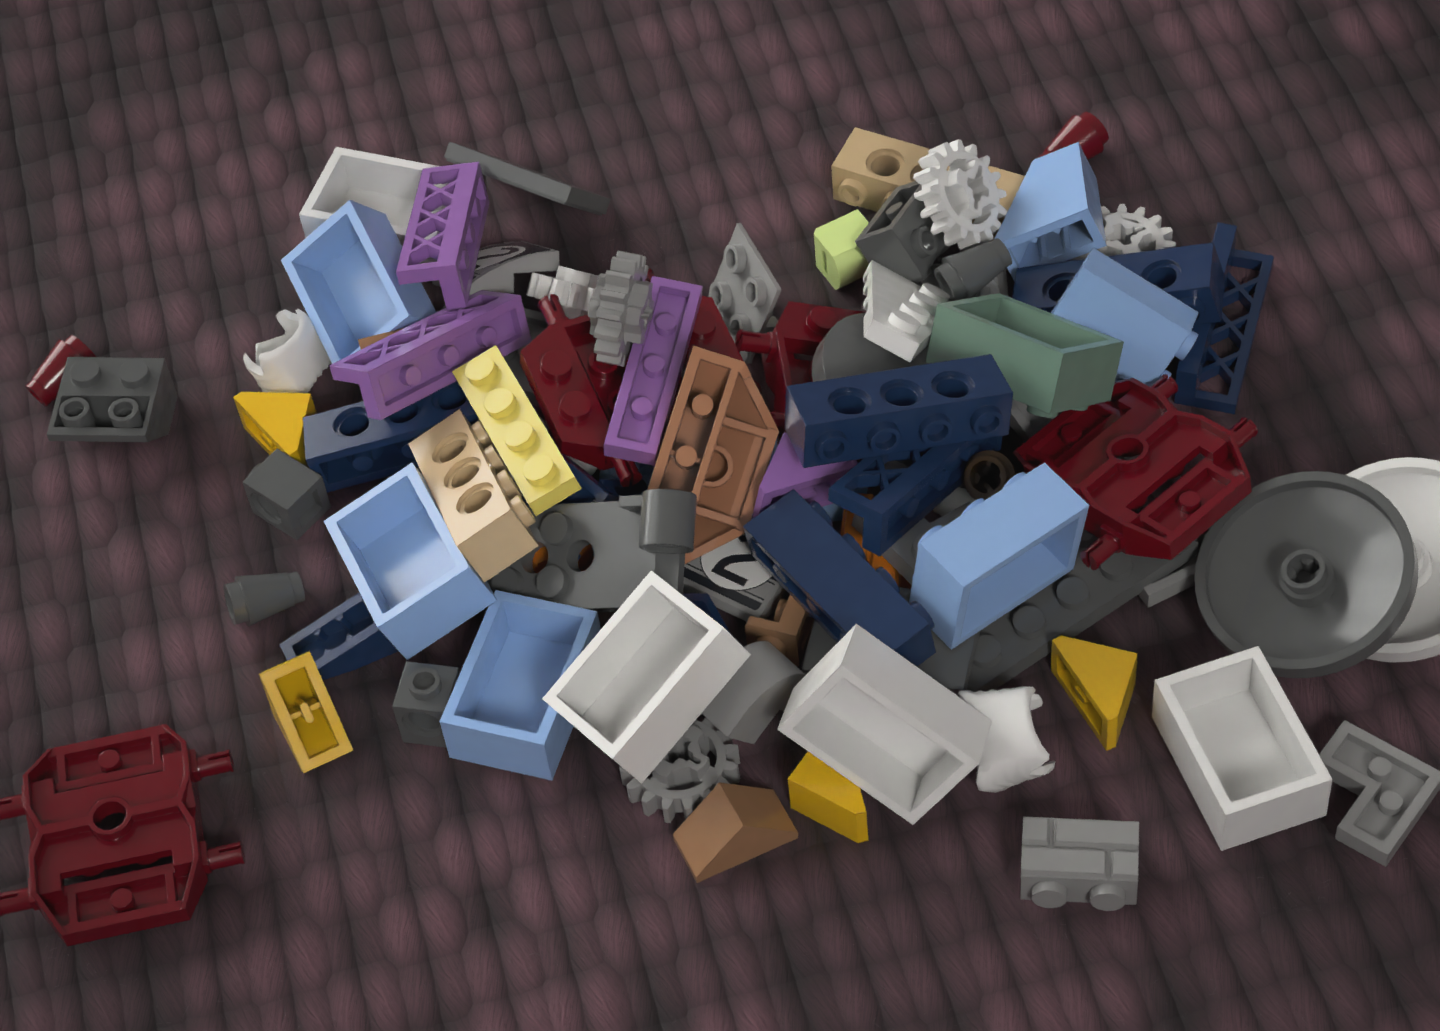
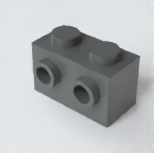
M916 181L895 188L855 240V243L868 263L873 260L918 284L931 274V265L950 246L945 245L944 232L936 235L931 233L933 221L930 217L921 218L920 213L926 207L924 201H919L914 197V193L922 190V185Z

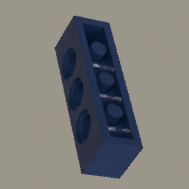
M1214 242L1108 256L1198 311L1199 313L1194 325L1221 322L1225 276ZM1085 259L1017 268L1012 298L1051 313Z
M992 354L790 385L786 387L785 430L803 468L1009 435L1013 391Z
M458 381L382 420L368 418L364 401L303 417L305 460L311 470L322 476L328 493L394 475L410 463L419 468L409 447L410 442L459 409L471 425L477 422L479 418Z

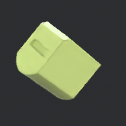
M858 209L824 224L814 231L816 267L835 290L863 278L869 265L855 243V240L869 223Z

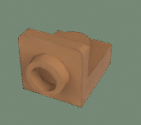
M789 595L788 600L781 599L779 601L774 621L754 616L748 617L745 624L747 645L758 641H768L795 666H799L811 636L814 619Z

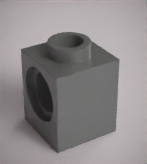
M276 449L262 463L257 464L242 482L252 512L295 540H298L331 508L322 476L279 449Z
M406 661L392 706L403 742L447 748L440 719L460 675L459 667Z

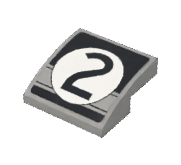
M522 240L480 248L469 296L480 290L508 294L514 293V273L557 271L559 251ZM439 280L432 281L433 285L441 287Z
M745 534L684 565L683 592L708 593L716 608L746 622L749 616L767 619L776 611L779 601L785 599L786 590L752 556Z

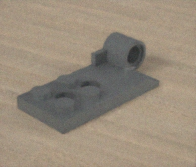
M651 489L643 491L642 495L619 496V501L556 504L535 516L530 506H527L536 520L529 528L539 546L489 579L488 584L493 593L495 590L597 612H616L648 573L653 571L683 595L685 553L694 551L697 495L682 490ZM591 544L594 549L593 562L589 568L581 571L578 566L579 554L585 546ZM545 546L548 550V562L540 572L535 573L533 569L534 555L540 548Z

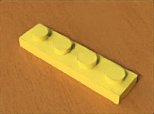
M496 345L452 371L535 516L582 489Z

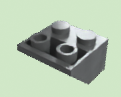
M67 357L47 431L48 440L150 442L168 435L178 395L165 358Z

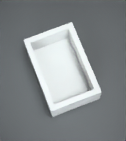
M336 147L299 213L305 238L347 201L352 200L386 214L403 246L423 168L439 166ZM449 183L437 184V185H434V186H436V187H438V188L441 189L442 187L448 185ZM442 205L437 209L433 210L431 213L435 214L440 210L444 209L446 206ZM435 231L424 239L429 240L441 232ZM429 257L419 264L437 262V260Z
M650 571L542 699L642 784L751 654L723 626L653 571Z
M855 624L793 688L777 730L914 825L980 764L992 720L858 624Z
M1259 646L1155 679L1152 718L1221 851L1326 816L1332 777Z

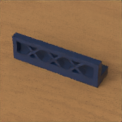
M1217 222L1212 242H1214L1225 276L1223 307L1239 300L1249 313L1234 321H1230L1222 312L1221 322L1193 325L1192 331L1199 335L1186 357L1179 361L1176 373L1178 392L1175 393V404L1235 414L1274 262V256L1235 249L1237 225ZM1232 266L1260 271L1259 277L1242 285L1230 272ZM1229 337L1240 350L1221 359L1210 346ZM1217 375H1220L1230 387L1228 395L1199 390L1202 382Z
M1002 436L864 458L829 487L828 501L864 518L862 548L881 556L963 483L964 468L972 456L985 450L997 452L1001 450ZM911 460L912 462L909 468L885 470L884 464L888 461ZM880 486L881 492L872 500L854 492L856 488Z

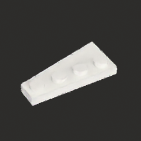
M871 260L863 275V282L866 283L863 287V295L867 296L863 303V309L866 310L863 317L864 338L911 362L929 345L937 304L948 302L950 296L942 289L928 283H923L921 287Z

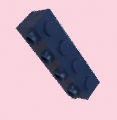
M792 489L743 526L752 556L837 643L855 624H858L916 667L936 653L931 632L935 625L926 609L917 601L909 604L899 594L900 589L889 572L883 567L875 570L865 560V553L859 543L850 534L846 533L841 536L832 527L833 524L829 515L818 502L813 500L808 503Z

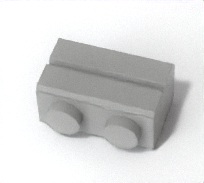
M1023 816L1021 900H1032L1036 905L1044 908L1061 907L1066 902L1091 903L1093 907L1103 911L1118 910L1124 907V905H1136L1139 865V822Z

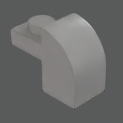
M758 641L744 647L751 655L702 712L728 738L754 744L777 712L785 710L793 688L806 675L768 641Z

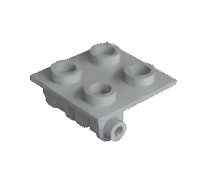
M737 223L731 240L724 250L723 260L716 278L710 286L708 297L713 298L727 328L735 337L739 329L767 334L769 331L773 332L778 322L776 317L773 316V310L782 289L743 225ZM748 352V358L745 362L751 364L755 353Z

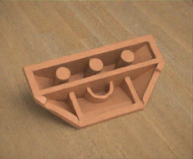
M694 345L647 489L682 490L697 495L694 551L685 553V564L745 534L743 526L751 520L759 486L766 473L779 433L746 363Z

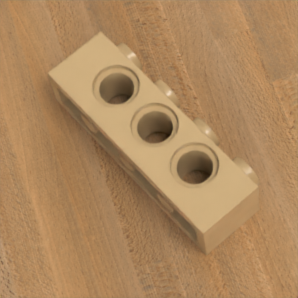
M855 127L831 166L833 199L845 202L851 206H859L878 212L896 187L915 181L913 179L914 174L923 170L918 161L920 158L928 155V150L930 149ZM988 166L991 173L999 172L1001 175L995 183L998 189L1006 191L1007 196L999 199V204L1008 212L1025 176ZM1005 216L998 219L1001 224H1002V222H1003Z
M459 409L409 443V447L456 547L484 582L539 546L529 528L536 520L525 502L521 499L523 495L509 475L507 466L480 420L471 425Z

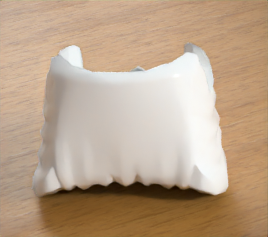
M286 309L276 314V318L285 330V334L256 343V363L252 362L246 352L244 354L245 366L255 378L262 392L308 393L311 391L314 383L317 382V377H320L323 370L327 369L328 365L332 363L310 318L300 309L295 310L297 314Z
M1020 686L1011 689H991L986 692L982 690L977 692L961 690L958 692L961 699L992 720L981 761L977 765L976 784L979 791L1000 792L1026 780L1046 775L1054 769L1056 761L1047 762L1050 754L1042 746L1032 721L1031 710H1035L1043 704L1039 694L1034 693L1036 691L1034 687Z

